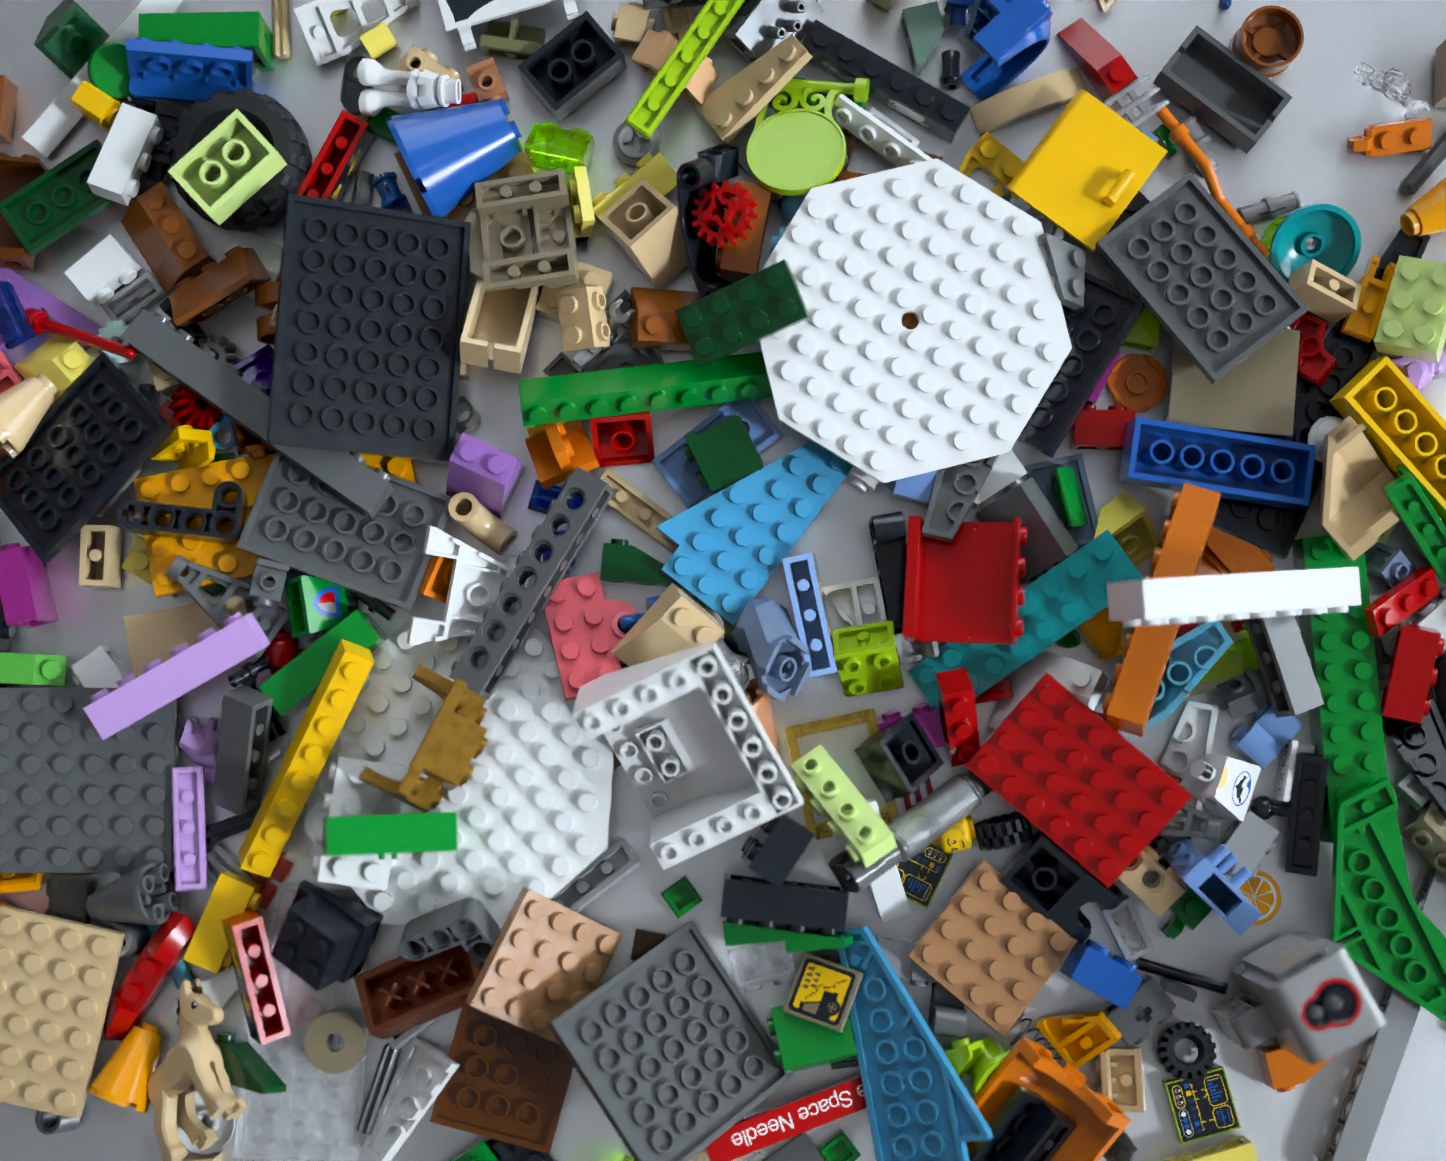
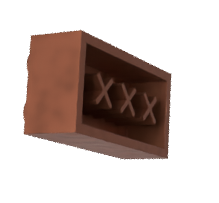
M459 944L418 961H409L401 956L353 976L369 1034L385 1040L468 1005L465 1001L481 969L462 945Z

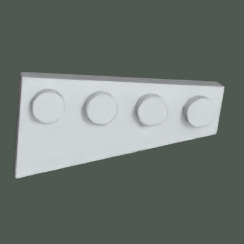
M1187 701L1159 767L1192 794L1187 804L1202 811L1203 803L1193 795L1192 790L1196 778L1191 775L1190 769L1195 761L1203 760L1206 754H1211L1219 706ZM1179 810L1170 821L1185 823L1186 815L1183 811Z
M419 1037L412 1038L379 1109L370 1135H367L361 1151L374 1161H391L457 1070L459 1064L424 1039Z

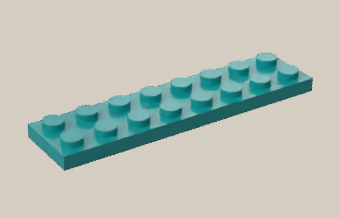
M1106 530L1025 587L1024 606H1019V618L1024 619L1023 636H1018L1017 645L946 643L939 648L940 655L938 657H927L908 670V672L931 706L938 709L940 716L935 673L966 667L976 699L1108 607L1107 583L1145 579L1110 531Z

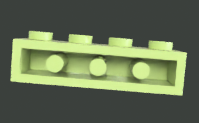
M821 744L791 764L794 773L792 780L801 794L806 791L811 797L809 803L818 816L822 814L826 816L829 820L826 823L829 830L836 839L839 837L844 839L847 843L844 847L854 862L860 860L868 868L897 847L891 830Z

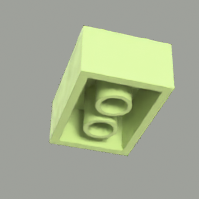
M236 109L170 168L168 172L201 208L220 225L284 168L287 163L243 114Z
M1399 255L1374 338L1377 352L1439 363L1446 340V263Z

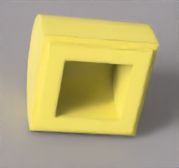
M385 22L378 24L359 37L373 60L398 46Z

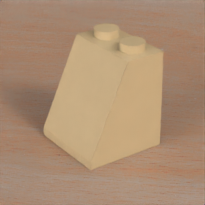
M645 179L640 180L599 217L601 223L641 273L658 289L665 286L689 264L684 248L678 209Z

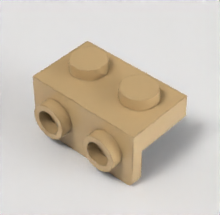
M584 286L557 291L556 298L564 352L609 347L611 331L607 324L606 297L603 293V288L601 286Z
M1108 1047L1100 1055L1096 1056V1073L1101 1074L1102 1087H1098L1097 1093L1104 1092L1123 1112H1145L1142 1047Z

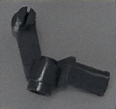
M263 656L252 664L247 662L242 665L241 670L228 676L229 682L240 677V679L231 683V686L236 688L242 684L262 692L256 687L257 677L259 673L271 667V662L269 661L261 667L259 665L269 660L268 657ZM273 705L269 742L287 733L274 713Z

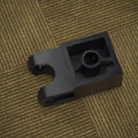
M1040 829L1033 835V839L1026 842L1003 868L1001 881L1017 893L1047 920L1051 919L1079 942L1085 941L1091 935L1090 920L1080 910L1081 906L1086 903L1096 902L1108 910H1114L1124 901L1122 891L1114 883L1109 888L1106 887Z

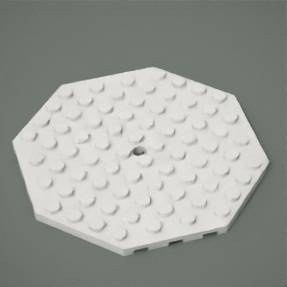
M937 158L811 188L762 268L763 270L784 259L787 260L811 317L759 341L778 421L882 484L1009 453L1072 349L1061 301L1054 287L1055 279L1050 275L1046 263L1050 262L1045 244L1039 246L1037 241L1038 236L1044 234L1041 222ZM906 313H914L918 320L917 327L906 329L901 323L902 316Z
M409 620L371 653L374 664L306 802L304 831L320 851L322 850V844L317 843L319 826L322 824V817H327L328 812H322L325 793L331 794L333 781H327L330 763H336L338 756L407 766L408 771L409 765L433 719L444 703L441 697L414 680L412 676L418 666L422 665L454 682L453 679L449 678L452 672L451 667L456 658L462 656L467 648L469 636L447 638V640L437 642L430 641L414 646L408 645L406 642L410 626ZM532 627L491 697L483 705L487 712L480 725L488 729L484 735L488 742L482 754L477 756L476 759L473 758L469 765L474 767L467 783L463 784L462 787H456L452 791L446 788L440 789V791L444 792V795L436 809L430 807L427 812H457V851L398 853V859H392L387 891L351 886L368 908L384 916L381 924L406 925L414 918L463 898H474L484 905L499 925L501 931L523 886L546 898L552 899L608 849L615 753L604 734L587 741L572 715L576 700L565 702L552 644L537 627ZM503 630L495 631L493 635L494 641L502 637ZM487 654L479 657L477 662L478 668L485 665ZM423 772L420 775L425 779L430 777L429 775ZM401 801L399 814L424 813Z

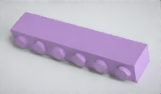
M237 612L223 620L226 625L224 628L217 632L213 627L196 636L199 640L196 644L189 647L185 642L169 651L172 657L162 662L159 657L143 666L146 672L140 676L135 677L131 673L116 682L119 688L110 693L105 688L89 697L92 703L83 709L102 740L271 644L252 612L244 616Z

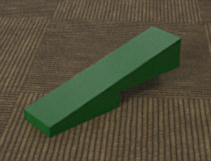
M726 920L723 921L726 946L785 940L786 953L842 948L853 943V936L850 934L837 933V935L819 933V930L808 928L806 931L789 930L787 925L776 924L775 928L757 926V921L745 920V924L727 923Z

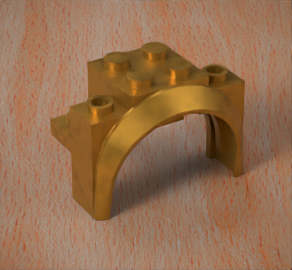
M419 665L412 678L435 692L444 703L433 719L409 765L410 767L405 777H403L402 781H396L365 766L358 780L427 813L430 807L436 809L444 795V792L440 791V789L446 788L452 791L456 787H462L463 784L467 783L474 767L469 765L473 758L476 759L477 756L482 754L488 742V739L484 737L488 729L480 725L487 712V709L483 707L487 699L466 689L468 683L456 678L453 682ZM423 772L429 775L430 777L425 779L420 775Z

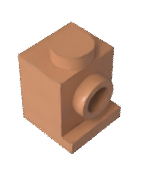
M493 57L465 68L479 102L498 100L500 98H503L504 101L509 99ZM493 81L492 84H491V86H489V87H484V86H483L484 84Z

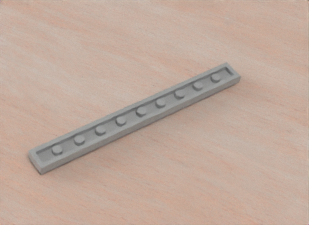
M621 838L604 851L551 900L578 913L642 863L627 841ZM440 1017L387 1038V1041L392 1049L398 1050Z

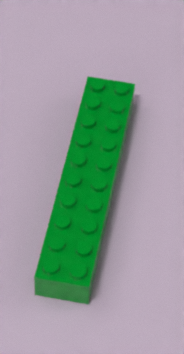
M1329 536L1300 538L1294 541L1292 545L1294 570L1358 567L1361 605L1348 606V612H1328L1303 615L1302 612V615H1299L1301 637L1306 652L1310 657L1311 666L1324 702L1323 705L1308 711L1312 745H1315L1314 754L1330 756L1321 841L1333 843L1334 809L1337 802L1383 777L1388 778L1374 636H1370L1363 610L1370 605L1365 552L1354 561L1349 560Z

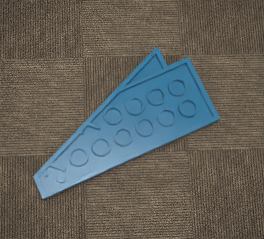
M810 441L763 467L761 470L750 474L658 525L656 530L678 546L660 571L706 607L719 614L725 622L733 626L741 616L747 602L755 598L780 565L782 559L786 557L853 466L815 442Z
M869 927L845 929V931L838 930L837 933L853 936L852 944L847 947L838 948L841 965L863 974L850 1010V1017L876 1161H969L966 1142L991 1139L993 1137L991 1129Z

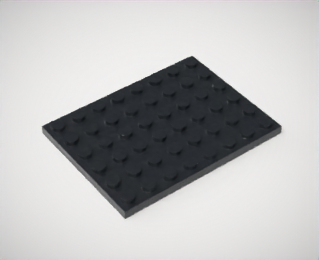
M292 193L286 195L266 443L449 463L455 446L461 365L460 339L464 325L471 222Z

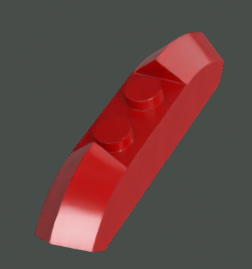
M173 911L168 921L159 927L108 1004L103 1024L105 1040H124L133 1026H138L187 951L196 931L195 925L187 915Z

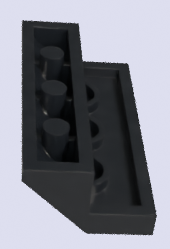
M1018 1085L988 1123L993 1137L989 1140L974 1141L968 1148L969 1161H1049L1077 1125L1041 1095Z

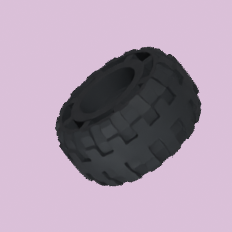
M239 88L232 92H228L226 89L211 93L212 97L204 101L200 98L190 106L192 110L185 117L180 116L174 126L176 130L175 136L169 140L167 154L170 156V166H168V169L172 168L236 109L273 146L287 165L220 225L201 208L170 174L171 179L177 188V192L187 205L199 216L215 226L226 230L236 229L241 232L255 231L258 227L265 225L269 228L279 223V218L285 215L286 195L288 193L297 194L312 166V154L309 149L308 140L292 114L276 99L267 94L261 95L255 93L252 89Z

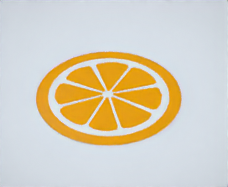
M1258 871L1252 879H1248L1238 888L1263 914L1253 925L1268 922L1278 912L1281 904V892L1276 881L1267 873Z

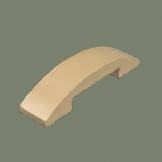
M1079 67L1070 68L1035 78L1000 92L970 107L969 113L980 137L986 131L991 133L1007 127V124L1014 120L1057 104L1061 106L1068 104L1079 89L1087 92L1088 89Z

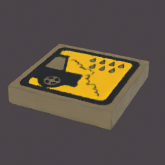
M804 952L783 1012L842 1034L863 974L854 969Z

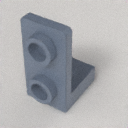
M1377 542L1365 552L1367 573L1383 578L1391 589L1417 571L1400 549Z

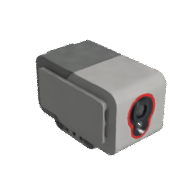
M1304 931L1293 934L1286 933L1243 957L1242 962L1231 969L1243 994L1226 999L1211 1009L1226 1037L1242 1048H1252L1270 1039L1275 1045L1309 1064L1330 1060L1369 1038L1387 1023L1345 947L1342 944Z

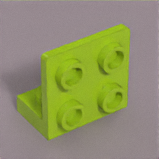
M893 620L833 630L834 657L846 697L904 688L903 675L896 650Z

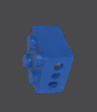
M1089 938L1086 943L1077 941L1060 972L1126 1010L1144 978L1136 973L1138 967L1117 954H1114L1111 959L1108 957L1111 952L1110 950Z

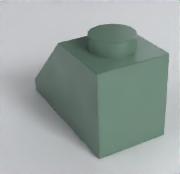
M937 1L902 10L900 22L914 76L921 73L941 41L944 29L947 28L944 10H939Z

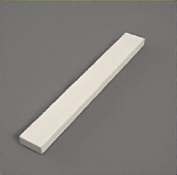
M141 0L104 43L121 42L126 44V38H138L139 14L173 13L184 0ZM88 61L21 136L46 158L82 118L81 112L72 107L70 99L83 81L91 83L87 72Z

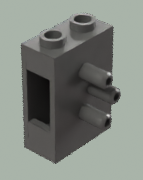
M748 0L724 31L723 36L752 63L791 34L801 42L814 21L824 12V9L817 3L818 0Z
M1033 477L1022 482L975 513L980 522L1015 523V517H1020L1022 527H1027V545H1022L1021 557H1026V575H1020L1021 585L1030 579L1034 582L1047 573L1049 567L1058 565L1068 558L1071 553L1079 549Z

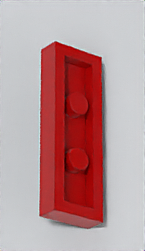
M1421 567L1363 609L1370 636L1382 637L1440 594L1433 567Z

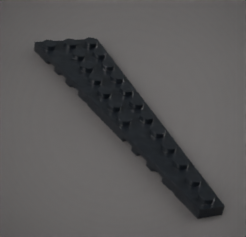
M1399 227L1379 257V266L1374 278L1381 280L1386 266L1390 262L1397 264L1399 255L1421 259L1431 236H1408ZM1345 318L1336 322L1323 340L1324 349L1336 359L1337 364L1320 388L1299 377L1296 380L1293 436L1289 440L1291 442L1308 444V433L1312 425L1320 418L1334 416L1344 419L1329 400L1370 361L1375 360L1379 354L1374 344V338L1371 342L1367 343L1340 332ZM1315 459L1309 506L1292 510L1220 498L1218 511L1212 527L1253 544L1259 549L1263 548L1274 556L1286 559L1321 483L1323 463Z

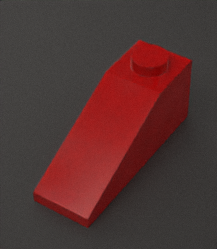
M1082 17L1057 33V37L1103 102L1138 79L1123 56Z

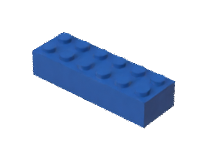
M1135 417L1126 423L1119 482L1179 492L1182 491L1184 483L1219 492L1221 493L1220 498L1298 510L1309 506L1317 446Z

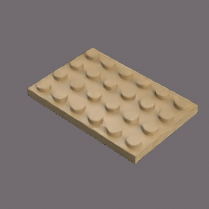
M6 905L0 907V1102L79 1119L82 1116L125 932Z

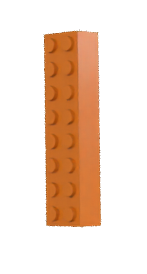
M1184 483L1181 492L1175 491L1169 518H1172V520H1165L1160 536L1162 537L1160 545L1163 547L1162 549L1156 547L1150 571L1153 577L1146 576V579L1196 577L1218 511L1221 493ZM1180 624L1132 626L1131 630H1134L1133 635L1127 633L1122 648V658L1125 659L1124 663H1117L1112 677V687H1115L1114 693L1107 692L1102 707V715L1106 716V722L1114 729L1143 737Z

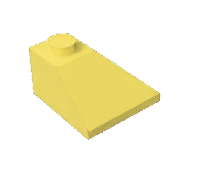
M55 334L14 365V368L25 380L32 376L36 377L41 373L57 387L58 391L54 394L55 399L51 403V407L94 360L75 340Z
M1124 491L1101 508L1094 539L1104 531L1109 530L1135 567L1154 554L1156 547H1158L1159 539L1146 509Z

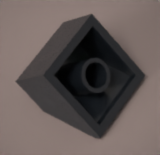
M913 711L872 734L854 750L886 802L912 794L944 764Z

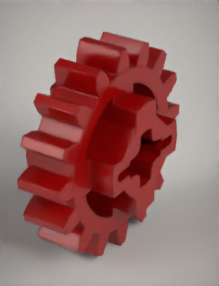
M727 180L723 181L722 187L713 182L712 191L710 192L702 189L701 192L704 198L702 200L695 199L694 202L699 208L691 211V215L697 219L692 223V226L699 230L697 235L703 241L706 240L712 247L718 243L722 249L726 248L727 242H730L734 247L737 246V238L739 237L747 240L748 237L745 231L747 229L754 230L755 226L750 221L751 219L758 218V214L752 210L757 206L753 198H750L752 194L746 188L743 189L738 182L731 186ZM726 197H735L739 200L736 201L734 198L728 200ZM711 228H713L714 230L722 229L723 232H714V231H712V230H710V229H711Z

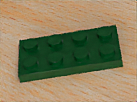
M98 139L0 202V212L30 255H36L114 203L112 200L93 194L87 184L90 173L103 147Z
M785 259L675 310L698 367H704L811 318L789 263Z

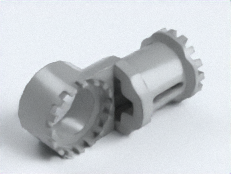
M1192 115L1185 119L1186 123L1184 125L1190 131L1189 136L1210 160L1215 171L1218 169L1217 161L1214 162L1216 158L1211 157L1213 153H1210V150L1206 147V144L1212 138L1210 135H1205L1196 122L1197 116ZM1189 156V163L1195 174L1200 178H1204L1200 168Z

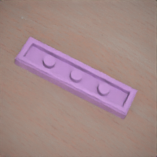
M204 766L171 768L175 892L208 889Z

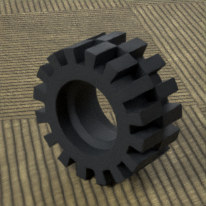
M1020 812L993 816L990 819H984L974 824L981 851L1010 848L1013 845H1021V843H1026L1033 839L1030 821Z
M1179 1022L1170 1026L1162 1033L1163 1035L1157 1042L1159 1046L1156 1048L1157 1054L1160 1057L1158 1060L1160 1064H1163L1164 1070L1167 1073L1173 1074L1172 1077L1182 1078L1183 1080L1195 1079L1205 1075L1213 1067V1060L1216 1059L1217 1053H1214L1216 1044L1212 1042L1210 1032L1206 1033L1203 1026H1197L1194 1022ZM1180 1039H1190L1196 1044L1198 1056L1192 1063H1184L1177 1058L1175 1045Z

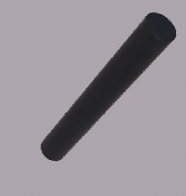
M1139 957L1135 964L1138 970L1225 995L1228 989V983Z

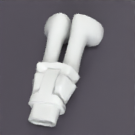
M364 58L359 62L357 75L362 85L406 86V92L372 88L364 89L359 96L358 103L359 110L363 116H376L385 107L405 106L412 107L415 110L422 108L431 110L440 106L448 107L449 104H459L461 102V82L459 79H449L448 75H439L426 69L423 72L418 69L413 71L389 70L383 68L376 60Z

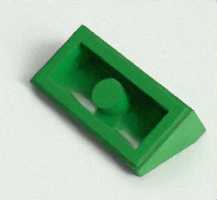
M1056 468L1051 472V478L1065 528L1070 530L1086 526L1088 521L1073 468Z

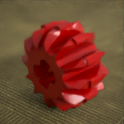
M183 385L179 386V389L170 396L173 402L170 403L168 408L175 412L172 420L179 419L181 425H191L194 429L209 430L221 418L220 411Z

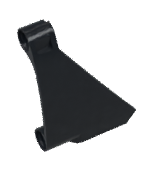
M726 142L699 151L697 159L680 165L676 174L679 220L684 248L701 298L733 284L717 276L715 269L717 243L712 247L706 240L703 241L697 235L699 230L692 226V223L697 219L691 215L692 210L699 208L694 200H702L704 198L701 192L702 189L710 192L712 191L713 182L722 187L724 180L728 181L739 174V148L731 146V143L727 144ZM713 228L710 229V230H712V231H714V232H718V229H717V230H714Z

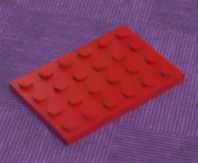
M1048 672L1039 679L965 764L969 770L1108 888L1192 797L1188 790Z

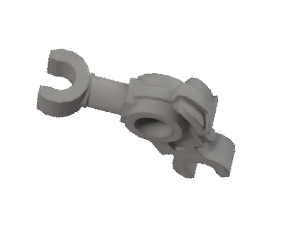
M621 298L613 302L609 307L611 317L607 324L611 331L609 338L610 346L618 336L616 332L618 326L630 320L635 313L633 309L625 314L621 312L620 305L623 302ZM609 347L580 350L571 359L573 362L570 365L580 373L598 353H605Z

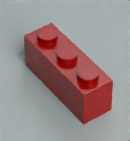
M1399 623L1381 700L1382 716L1421 724L1422 716L1428 715L1431 698H1427L1429 686L1434 687L1438 674V669L1434 668L1436 656L1441 657L1445 642L1443 638H1440L1441 633L1437 629Z
M966 667L935 673L941 725L946 744L945 749L952 767L966 764L980 748L975 693Z

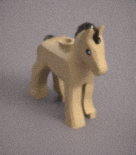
M199 978L192 983L189 980H184L181 983L178 1007L176 1009L179 1017L177 1020L179 1043L167 1052V1058L156 1068L148 1082V1094L154 1107L153 1131L157 1136L163 1161H182L188 1154L186 1146L180 1140L177 1125L187 1134L191 1144L197 1145L199 1151L211 1147L219 1139L214 1129L206 1127L196 1113V1091L203 1100L211 1119H216L221 1114L224 1121L235 1119L241 1116L248 1108L245 1101L238 1098L232 1091L229 1076L224 1068L220 1047L213 1040L208 1030L207 1024L217 1025L224 1018L223 1010L214 1004L208 995L203 993Z

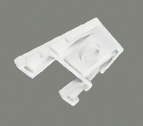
M428 525L423 553L454 558L443 620L411 616L406 643L412 646L430 641L447 640V638L470 636L483 622L486 608L491 603H494L500 594L499 589L504 579L510 577L514 571L438 528Z

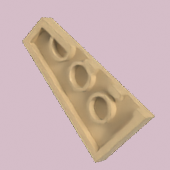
M791 34L710 92L702 105L698 103L694 105L718 136L729 144L813 56Z

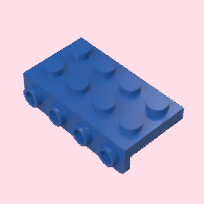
M145 37L126 38V56L130 76L129 92L134 98L195 103L200 98L204 101L212 97L211 93L226 89L228 92L239 88L253 90V50H246L239 46H232L230 48L215 47L208 43L190 45L176 40L159 42Z

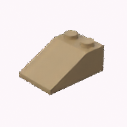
M672 583L611 652L630 667L705 643L716 642L725 631L716 618Z

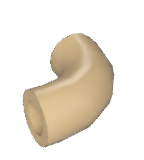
M468 492L458 493L451 498L448 506L449 513L461 527L499 555L505 554L510 549L517 537V530L490 512Z

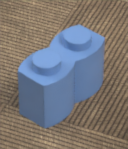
M1271 700L1266 703V708L1251 713L1254 717L1248 725L1243 723L1232 734L1234 741L1230 745L1249 763L1261 767V770H1264L1277 757L1283 747L1296 735L1303 725L1295 716L1276 718Z

